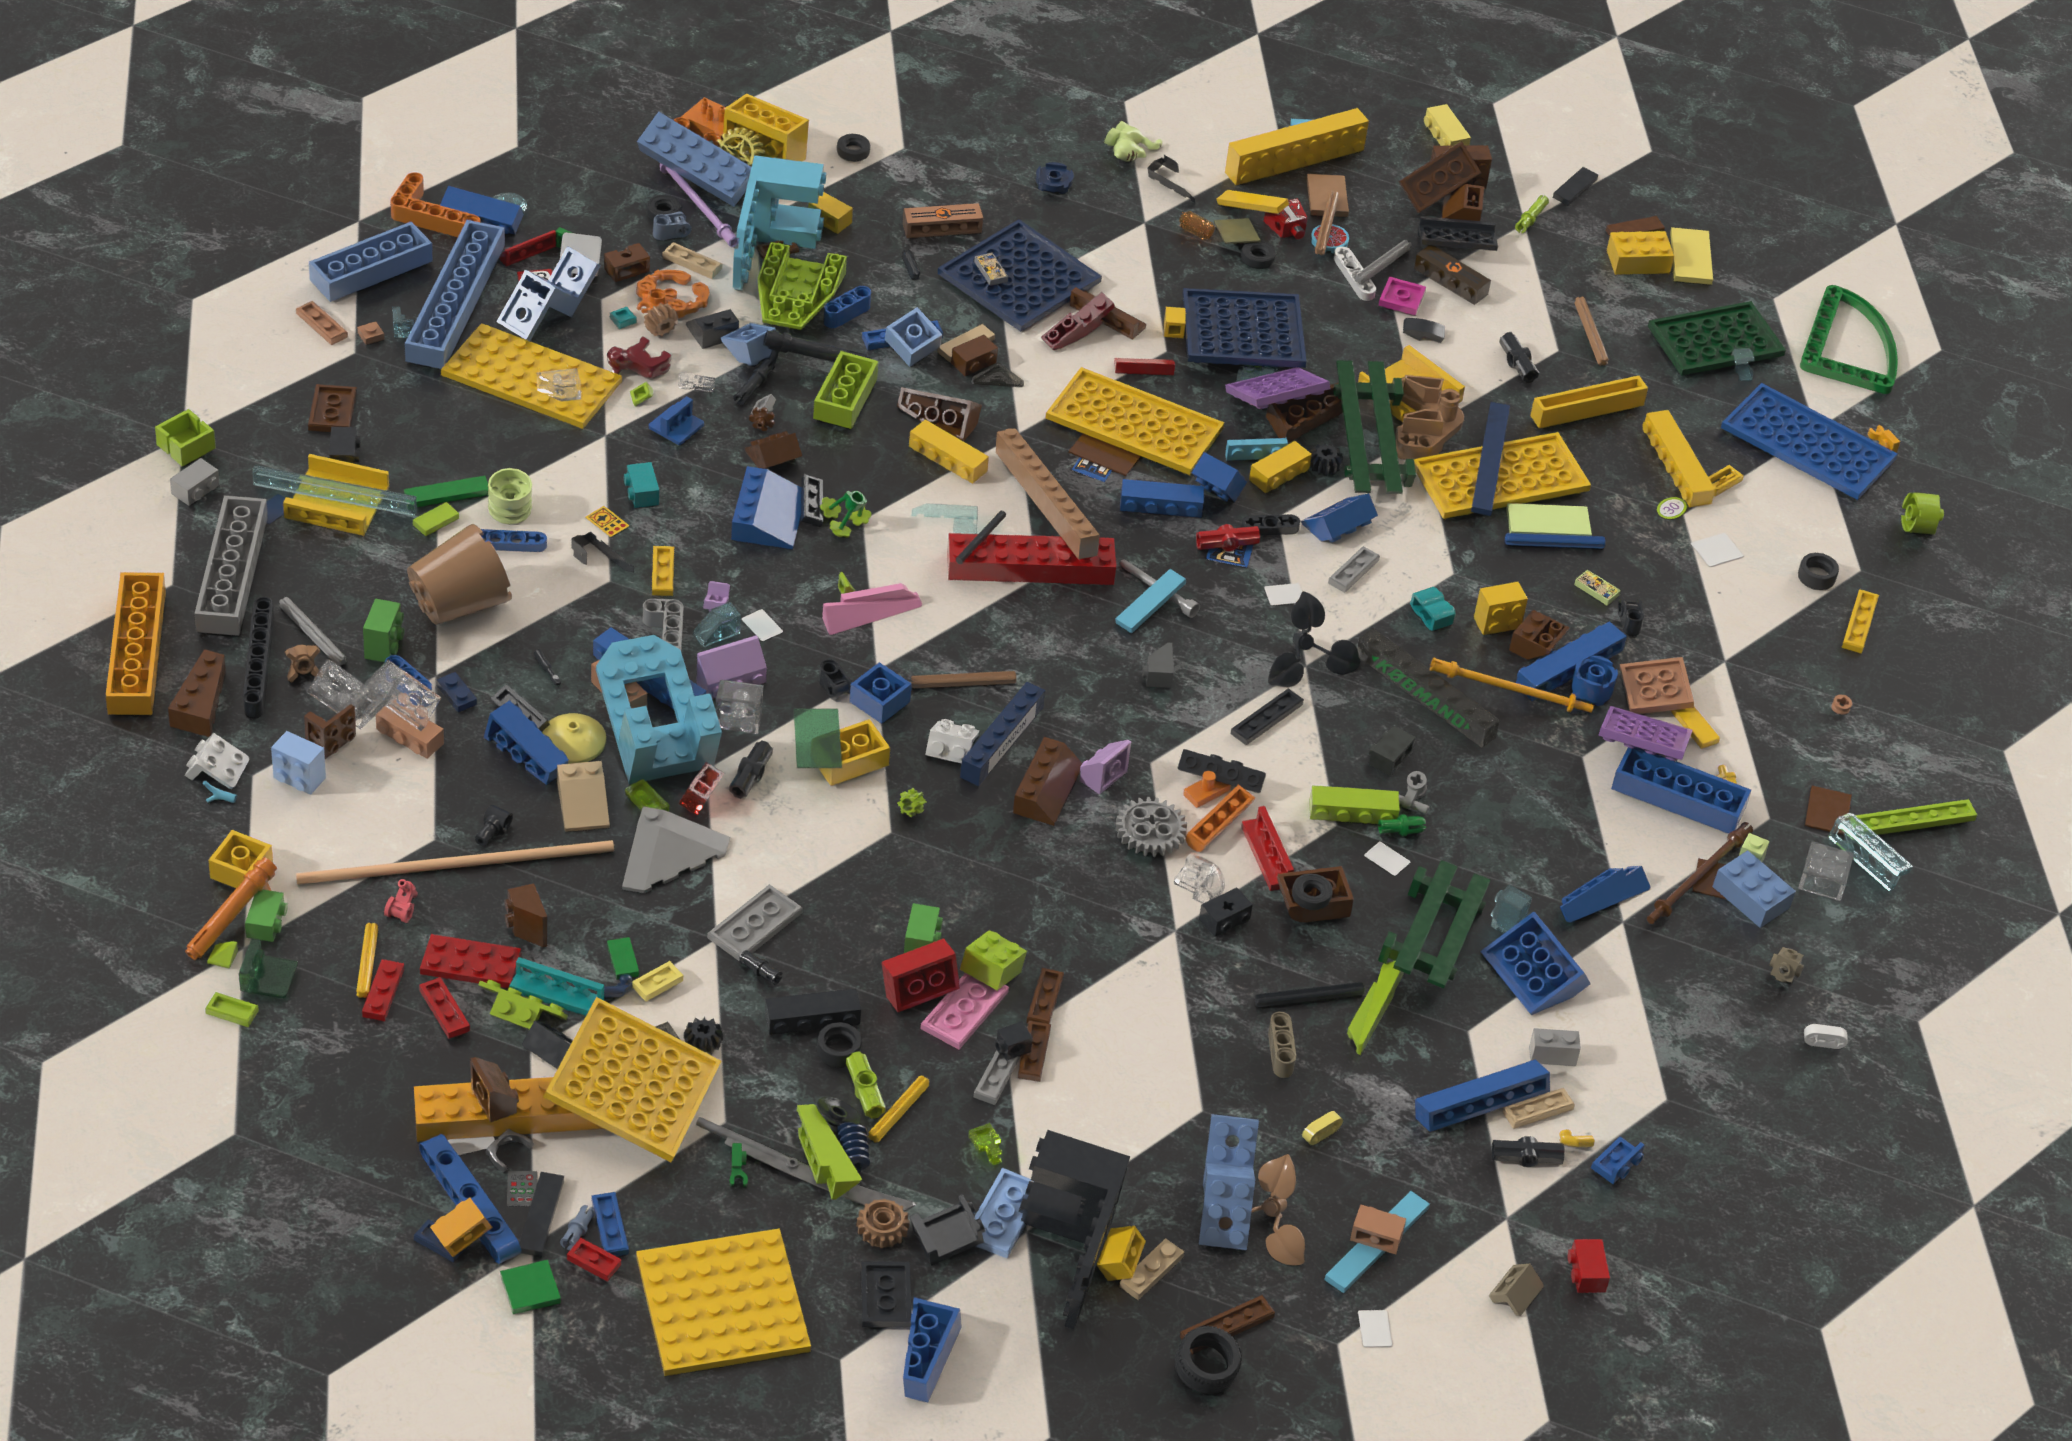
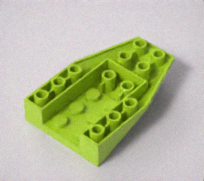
M771 242L757 278L762 323L801 330L835 295L846 275L847 256L828 253L824 264L789 258V245Z

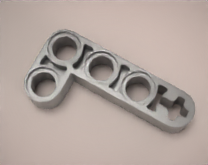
M674 599L646 600L643 603V623L648 627L663 628L662 640L682 650V602Z

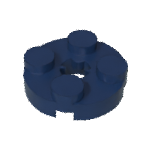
M1049 162L1046 163L1045 167H1038L1036 171V183L1041 191L1064 194L1068 192V189L1073 184V171L1067 170V166L1062 163Z

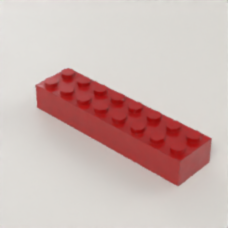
M949 533L948 580L1114 585L1116 574L1114 538H1099L1098 556L1078 559L1061 536L989 534L962 564H958L956 557L978 534Z

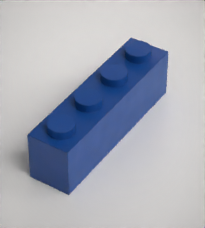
M448 186L440 206L474 214L480 218L481 223L505 227V234H516L523 217L520 205Z
M1122 480L1120 511L1198 518L1202 516L1204 486Z

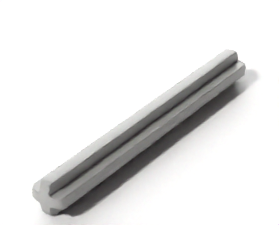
M1407 240L1400 242L1357 273L1355 282L1359 284L1365 283L1409 251L1410 246H1412L1411 242Z
M288 597L279 601L280 608L337 666L341 667L343 664H346V656Z

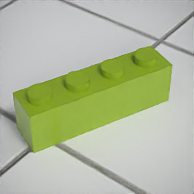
M1312 785L1309 798L1310 819L1378 824L1379 820L1397 819L1400 811L1399 791Z

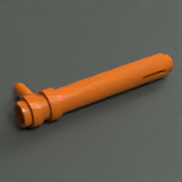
M263 857L261 860L256 861L253 865V870H249L244 875V880L186 946L185 952L190 958L194 960L201 958L258 891H271L268 881L275 876V871L277 870L272 861Z

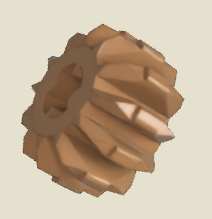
M660 303L657 307L653 306V309L648 310V314L644 316L645 327L654 336L660 335L662 337L664 333L669 334V331L674 330V326L678 324L677 313L668 303L664 305Z

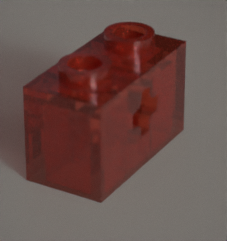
M705 762L678 804L693 814L698 815L725 773Z

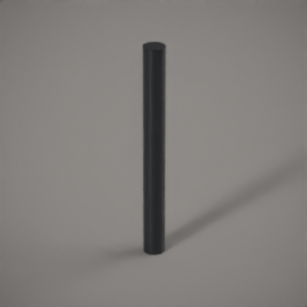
M999 511L956 557L958 564H962L1006 517L1004 511Z

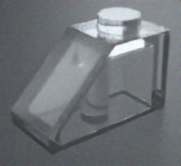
M577 368L537 372V390L559 401L581 399V382Z

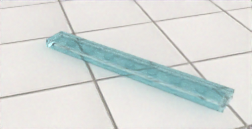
M257 465L253 468V484L256 486L415 516L417 512L416 496Z

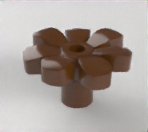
M756 407L752 411L753 414L749 416V421L754 422L752 425L754 428L767 431L768 427L772 428L775 422L772 419H774L775 414L773 412L767 413V408L763 407L760 411Z

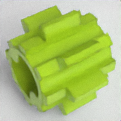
M912 788L908 790V793L905 791L900 794L901 801L897 802V804L901 808V813L905 812L910 817H913L916 813L920 814L924 811L923 804L927 803V801L923 798L922 792L918 793Z

